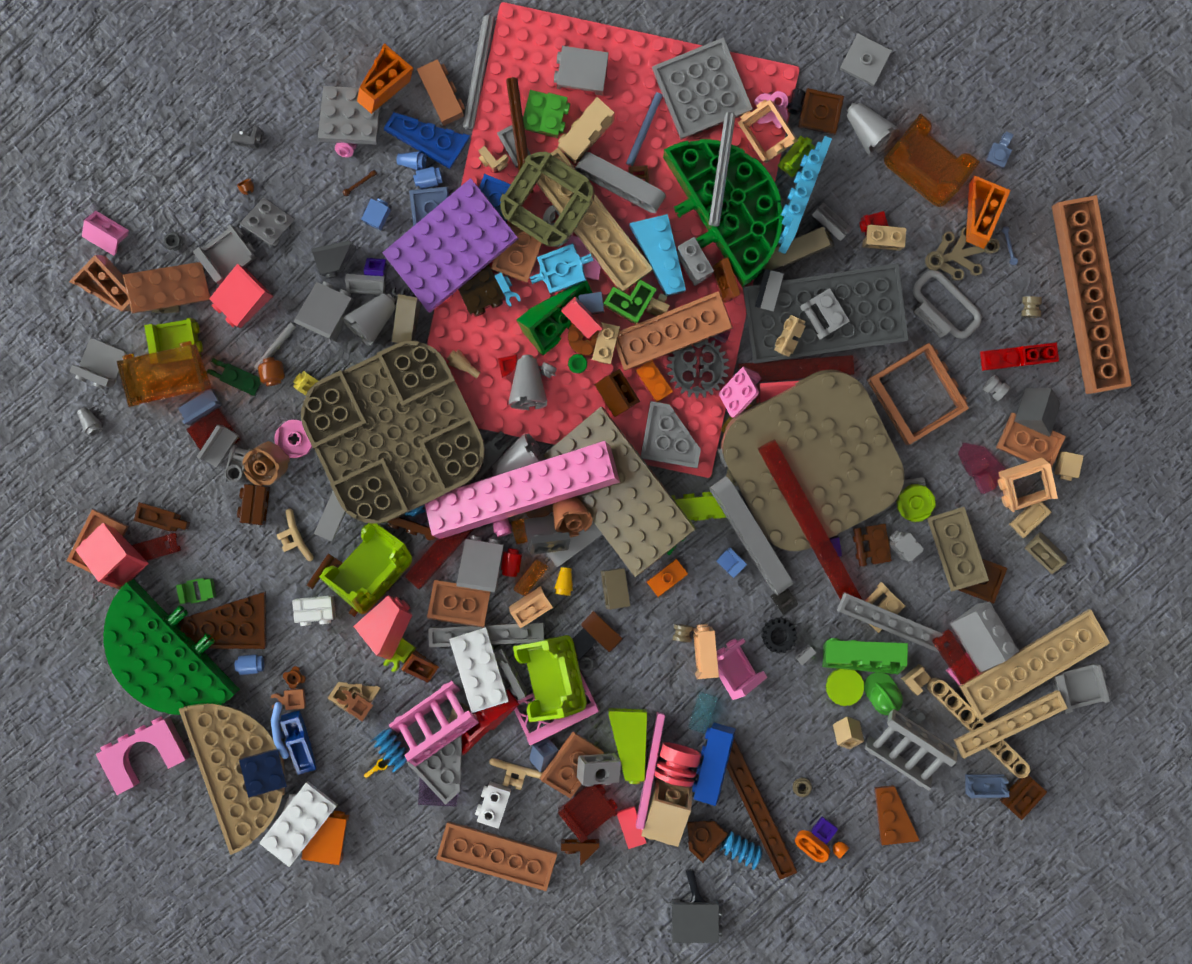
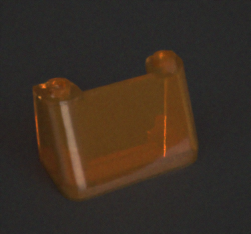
M920 113L887 153L884 163L935 206L942 207L961 189L980 162L968 153H963L957 158L928 134L932 129L931 122Z
M188 341L179 343L180 347L142 356L135 357L134 353L123 355V360L117 361L128 407L212 388L196 344Z

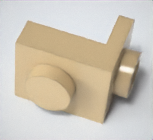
M485 146L478 150L481 155L479 160L485 167L489 165L493 172L497 170L502 171L508 165L509 158L506 154L496 161Z

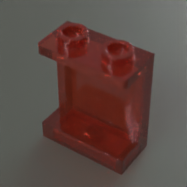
M601 784L586 786L558 808V814L581 843L588 839V835L613 815L616 816L618 814V805L612 798H607L605 795L606 790Z

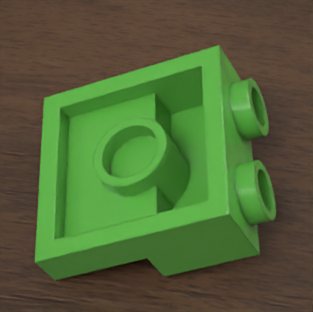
M530 90L523 116L524 129L558 138L559 134L564 132L566 123L563 122L564 114L568 115L570 103H567L568 97Z

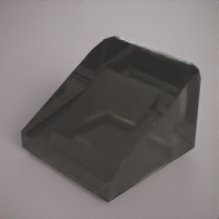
M788 588L779 595L774 593L770 596L782 615L798 605L797 600Z

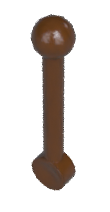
M376 170L371 171L369 175L349 189H344L343 195L349 196L351 191L377 175Z

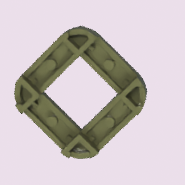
M536 152L525 158V163L505 194H502L500 199L501 211L505 219L542 244L549 247H560L570 239L594 200L595 190L586 176L572 169L548 152ZM542 174L574 193L553 226L522 207Z

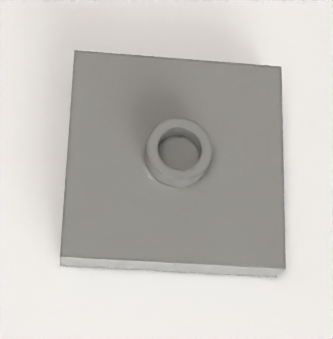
M857 33L840 70L874 86L892 50Z

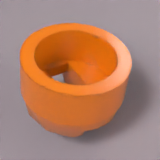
M837 842L833 845L832 849L834 854L840 859L848 851L849 847L843 842Z

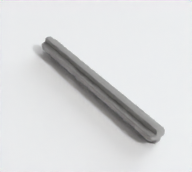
M490 15L483 16L463 127L470 130L474 129L494 24V17Z
M730 112L725 113L709 218V225L715 227L720 224L736 116Z

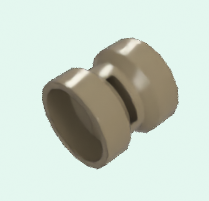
M1022 297V303L1025 306L1021 311V317L1040 318L1041 311L1039 306L1042 304V297Z

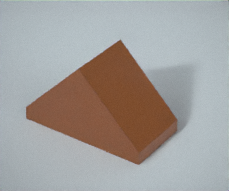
M415 650L401 670L425 682H429L439 667Z

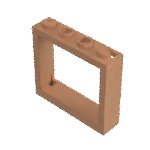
M930 343L924 344L867 379L905 445L912 444L969 409L966 401L967 398L959 393L956 380L953 377L950 378L947 373L949 371L947 365L940 361L937 356L939 354L937 349L935 350L934 346ZM924 353L956 408L912 434L879 379Z

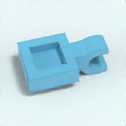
M502 273L495 275L506 298L507 305L509 307L512 306L510 303L511 297H516L518 302H520V296L509 288L512 284L508 276L503 277Z

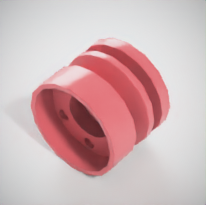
M663 742L659 755L667 761L657 762V767L660 769H655L654 776L671 785L692 787L694 780L691 778H694L696 773L689 769V767H698L701 753L683 745Z

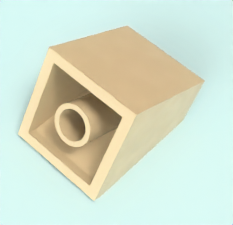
M656 778L649 801L645 827L642 830L641 836L678 847L691 813L692 787L675 786Z

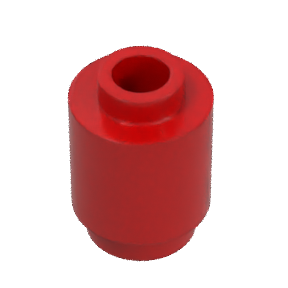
M508 548L507 551H503L502 575L517 577V573L520 572L522 554L519 553L518 549Z

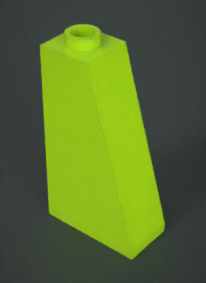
M608 708V715L625 781H629L630 784H640V781H645L647 710Z

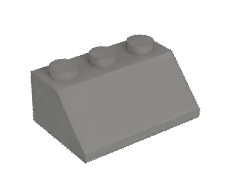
M990 601L974 605L950 623L979 673L1007 661L1019 652Z

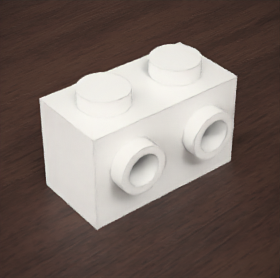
M491 781L488 786L484 785L481 797H484L483 804H478L475 813L478 816L477 822L499 829L511 792L510 787Z

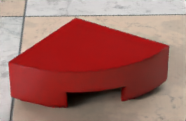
M517 354L498 358L502 378L514 371L517 365Z

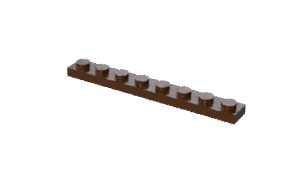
M734 737L727 770L779 879H784L796 874L797 868Z

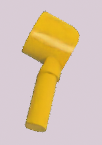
M383 758L378 759L376 765L365 773L364 777L368 778L378 770H385L388 764L385 767H380L378 763Z

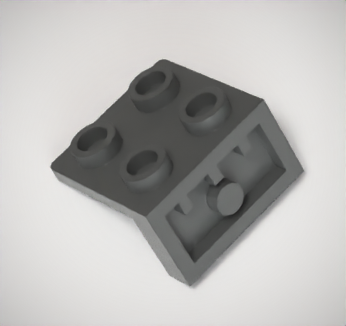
M554 515L524 520L530 555L569 549V532L563 533L555 530Z

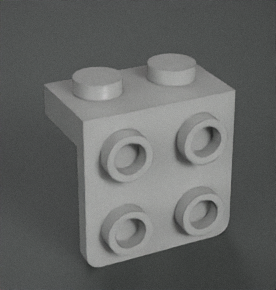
M90 339L80 365H72L70 372L76 374L75 378L86 382L88 379L93 381V386L98 388H113L126 357V352L96 339Z

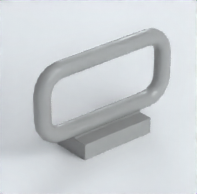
M929 270L914 284L913 294L920 305L913 312L940 338L949 332L956 338H967L981 324L982 316L979 309L941 272ZM930 278H936L973 314L974 321L966 330L959 331L922 295L921 287Z

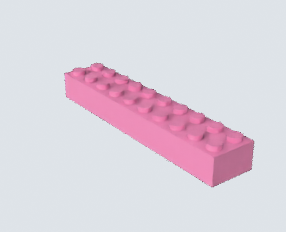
M606 441L460 487L425 504L432 536L442 539L620 483L611 446Z

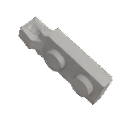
M502 648L494 652L497 663L502 668V676L505 680L508 679L511 684L510 690L513 696H517L519 700L525 698L528 691L504 649Z

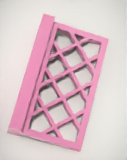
M581 672L583 687L586 691L585 695L588 696L591 702L586 705L583 711L565 718L554 719L551 723L538 721L537 730L530 733L527 728L528 714L520 713L518 707L514 709L530 746L600 712ZM532 693L526 696L525 698L518 700L519 704L523 702L529 704L530 702L527 700L533 698L532 701H534V694Z

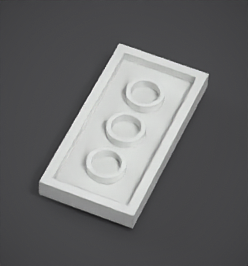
M487 627L449 639L471 713L509 702Z
M307 781L259 844L290 867L338 804Z

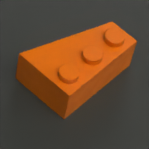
M384 43L378 57H376L373 66L368 71L359 88L357 102L372 114L410 82L413 67Z
M974 175L969 184L966 242L983 249L985 248L1011 190Z

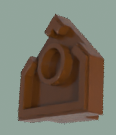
M716 821L687 822L689 851L704 863L729 833Z

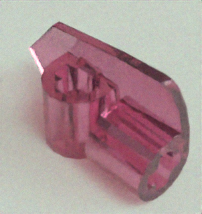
M962 443L958 452L959 458L968 475L973 477L980 494H985L997 488L998 479H1000L998 472L1006 469L985 447Z

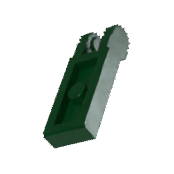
M215 358L212 359L211 362L225 369L222 375L212 369H208L206 373L256 397L262 384L260 377L232 364H226Z

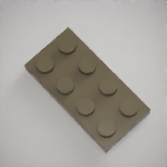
M965 507L927 518L951 592L989 581Z

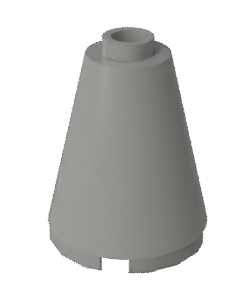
M853 103L847 110V118L870 157L874 156L873 152L877 151V153H880L895 139L893 134L895 132L899 133L897 126L862 103Z
M381 294L343 317L344 323L355 336L363 337L361 341L364 344L371 346L394 312L396 300L390 294Z
M523 355L517 361L509 397L511 408L529 410V407L535 406V409L547 406V397L538 362L532 355Z
M525 433L493 464L492 473L494 476L546 460V458L543 456L544 453L540 455L538 450L540 446L530 434Z

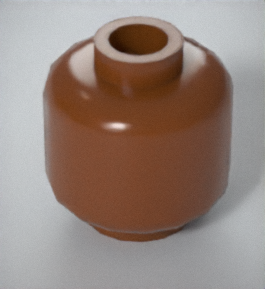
M274 357L263 359V363L258 365V373L262 383L266 384V386H275L282 383L281 381L285 378V372L281 361L275 360Z

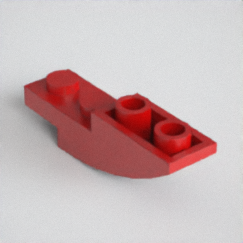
M1057 342L980 352L982 371L1059 362Z
M506 690L509 702L477 711L473 714L479 723L462 734V755H465L489 730H494L519 705V702L510 690Z

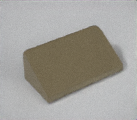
M1041 532L1025 547L1051 574L1067 563L1066 555Z

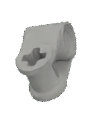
M232 445L225 470L227 480L239 483L245 479L243 458L252 449L246 450L238 448L237 445ZM237 468L240 472L239 477L234 479L232 471Z

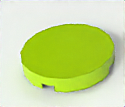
M911 484L904 488L896 501L900 515L911 522H921L929 518L936 505L932 491L920 484Z
M836 669L831 672L826 680V692L834 703L841 706H850L858 702L862 697L864 681L855 670Z

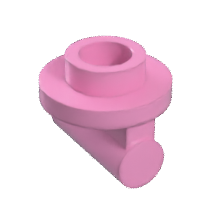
M336 143L335 151L342 157H351L357 144Z

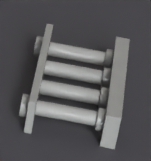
M895 709L889 713L887 721L889 727L880 737L875 740L868 736L865 749L871 755L878 757L928 791L932 786L933 777L931 775L943 763L952 767L957 762L958 751ZM895 731H898L905 737L893 750H890L883 744ZM911 742H914L921 748L907 761L899 754ZM927 752H930L937 757L936 760L925 771L916 767L915 765Z

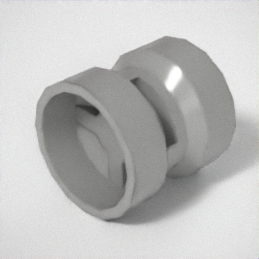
M993 375L985 383L982 390L992 394L993 398L999 401L1008 392L1010 386L1006 383H1001L1000 378Z

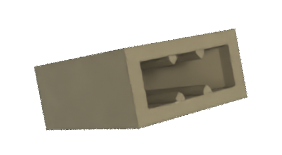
M398 294L392 336L393 343L414 341L422 304L417 297Z

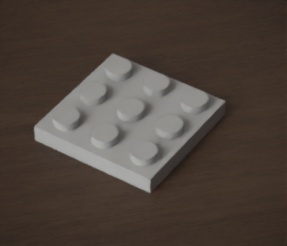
M323 86L318 131L319 142L377 145L380 107L371 114L357 102L359 88Z

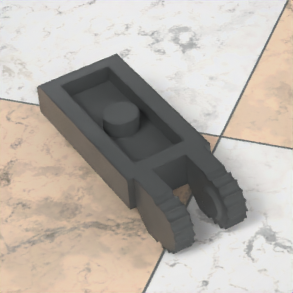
M502 431L485 445L482 467L473 478L476 482L513 443L509 439L500 450L494 446L503 437L504 433Z

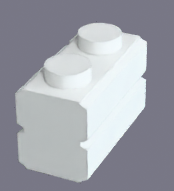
M334 595L297 598L292 601L294 622L300 623V626L312 625V621H319V624H329L331 620L336 618Z

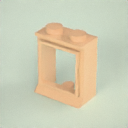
M763 100L757 105L756 110L752 113L751 111L746 112L740 117L742 120L738 122L762 162L765 163L799 141L772 100ZM773 111L788 136L765 152L749 127Z
M1043 458L998 472L1000 477L998 485L1003 490L1004 495L1002 496V502L1012 512L1048 499H1058L1051 464ZM1041 471V479L1045 489L1017 498L1013 480Z
M699 624L697 628H693L697 668L695 676L697 679L718 678L715 631L708 624Z

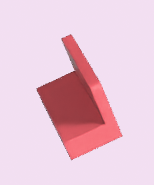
M576 297L561 309L563 314L588 339L597 330L601 331L603 329L602 324Z

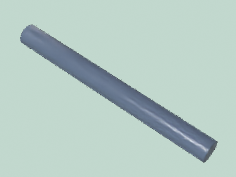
M655 93L626 164L629 166H633L662 99L663 95L661 93Z

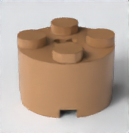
M273 442L262 443L244 456L245 476L255 485H271L286 473L290 458L281 447Z

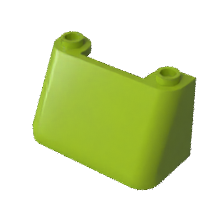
M368 523L362 528V543L340 567H326L319 576L327 586L360 614H366L412 562V556L403 542L378 524Z
M558 636L513 646L516 660L520 664L527 663L535 698L527 706L529 722L565 718L579 713L586 708V697L576 651L570 636Z

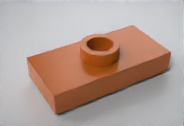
M675 559L646 582L657 597H659L688 575L680 562Z

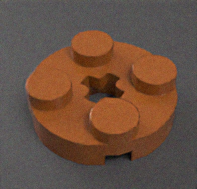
M572 323L568 332L570 347L580 355H593L599 330L591 336V341H583L582 338L584 336L582 332Z

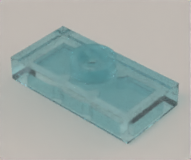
M699 691L688 729L706 734L718 697Z

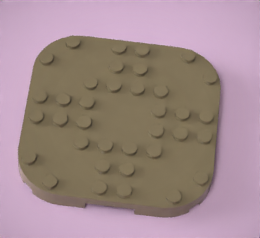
M418 341L397 343L343 371L340 370L321 379L305 395L306 398L301 407V421L305 433L318 455L339 504L347 514L359 521L372 524L391 521L466 485L478 474L482 467L485 456L482 435L446 361L430 345Z
M837 370L816 372L795 383V386L743 410L740 415L732 418L728 423L721 442L723 458L763 534L773 545L788 551H801L814 547L882 512L895 502L904 484L903 464L866 389L850 374Z

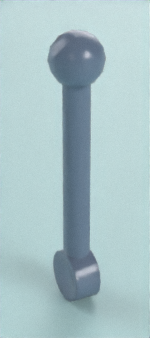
M1004 226L1002 232L1005 234L1011 257L1009 263L1016 265L1018 259L1014 257L1008 233L1009 227Z

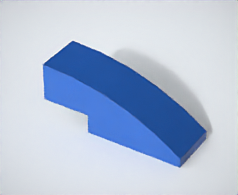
M300 710L281 715L280 724L286 737L285 743L297 775L316 770L311 743Z

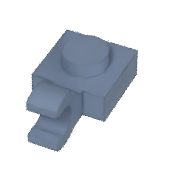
M1007 131L1003 133L999 144L995 142L992 144L985 162L1003 169L1012 151L1007 146L1014 134Z

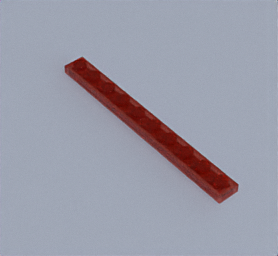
M774 439L758 448V451L840 600L844 593L862 600L776 440Z

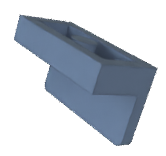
M210 388L178 409L184 417L182 422L186 425H191L222 406V403L214 390Z

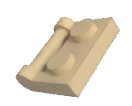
M882 582L877 585L878 588L865 600L873 604L884 593L886 597L877 605L878 607L898 614L905 607ZM869 624L877 633L882 630Z

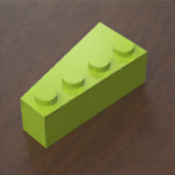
M711 491L702 492V496L695 497L694 493L683 494V498H676L675 495H671L689 520L700 521L708 520L709 518H727Z

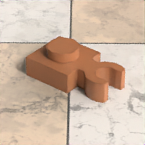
M304 688L284 690V696L279 693L271 695V698H277L282 705H285V710L306 708Z
M342 690V693L346 695V700L342 701L337 698L336 701L341 705H348L345 711L358 720L363 721L373 705L358 694L352 698L349 691Z

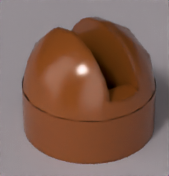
M251 179L243 180L237 184L239 191L244 195H248L247 191L249 190L251 193L254 191V184Z

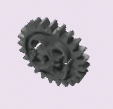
M708 339L693 344L697 348L705 345L701 353H710L713 356L711 363L704 362L703 356L699 358V365L703 366V369L699 370V378L702 377L704 372H709L712 375L711 382L703 380L700 382L704 390L698 386L690 389L693 386L694 380L687 382L683 379L685 371L691 372L693 378L696 377V369L693 366L697 363V356H694L692 362H686L683 359L684 353H695L692 345L672 352L674 357H668L672 364H668L666 367L671 368L672 371L668 372L667 375H673L674 378L670 380V383H677L674 387L675 389L682 388L680 394L688 391V397L694 393L697 399L699 393H701L703 398H705L707 391L713 395V388L720 390L718 383L725 384L721 378L728 377L724 370H728L729 367L724 366V363L729 361V359H723L722 356L726 352H719L721 345L715 347V340L708 343Z

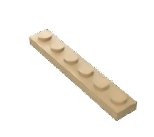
M1056 690L954 739V742L961 757L966 758L1068 708L1060 691Z

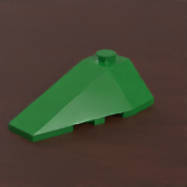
M587 281L574 285L537 304L517 319L523 334L543 356L562 339L560 335L566 328L569 329L572 325L561 309L574 297L579 300V295L593 293Z

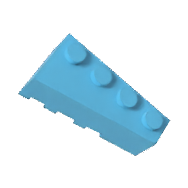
M668 214L630 223L629 227L647 262L653 268L652 271L664 295L668 297L684 293L686 288Z

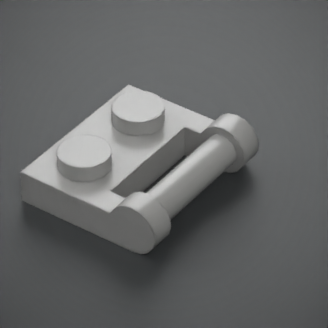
M830 288L799 306L802 311H805L816 329L819 340L850 322ZM816 304L830 327L824 329L811 308L812 305Z

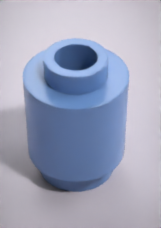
M439 167L416 170V175H413L415 186H419L420 189L439 186V183H443Z
M258 654L238 656V660H235V671L239 672V675L258 674L260 671H264L263 656H258Z

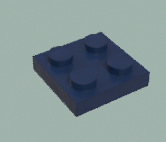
M277 748L239 759L248 798L287 787Z

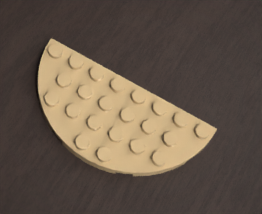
M196 704L179 708L229 853L232 855L250 845L252 841L266 830L277 813L283 795V788L248 798L239 759L276 749V746L268 731L257 720L241 710L220 704ZM279 753V757H280V761H281V765H282V769H283V763H282V759H281V756H280V753Z

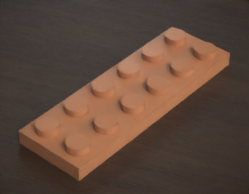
M717 291L619 331L615 346L623 369L627 371L731 330L733 326L722 296Z
M447 821L436 859L547 891L557 852Z

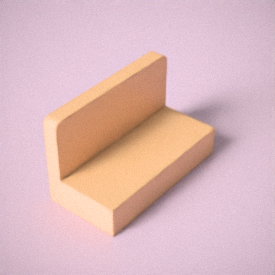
M541 586L509 606L510 613L520 628L553 608Z

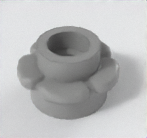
M543 362L542 366H539L542 375L548 378L556 376L557 368Z

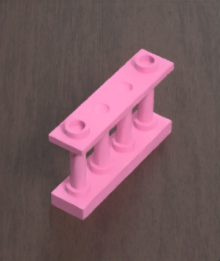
M453 681L444 684L441 689L405 714L396 717L389 724L390 728L397 733L402 732L410 748V751L404 756L415 767L479 723L471 712H464L455 696L461 689ZM447 699H449L458 715L457 719L451 723H448L439 706ZM431 710L434 711L442 726L441 730L435 734L431 732L423 717ZM416 721L426 737L425 741L418 746L408 729V726Z

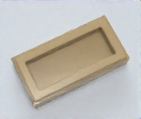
M1043 502L1028 506L1009 525L1021 538H1025L1052 512Z

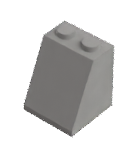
M325 281L322 284L316 282L297 314L294 323L336 342L344 325L343 317L349 314L355 300L350 297L351 293L340 289V292L333 290V285Z
M474 535L466 538L456 586L496 592L505 544H501L499 539L492 538L489 541H483L482 537Z

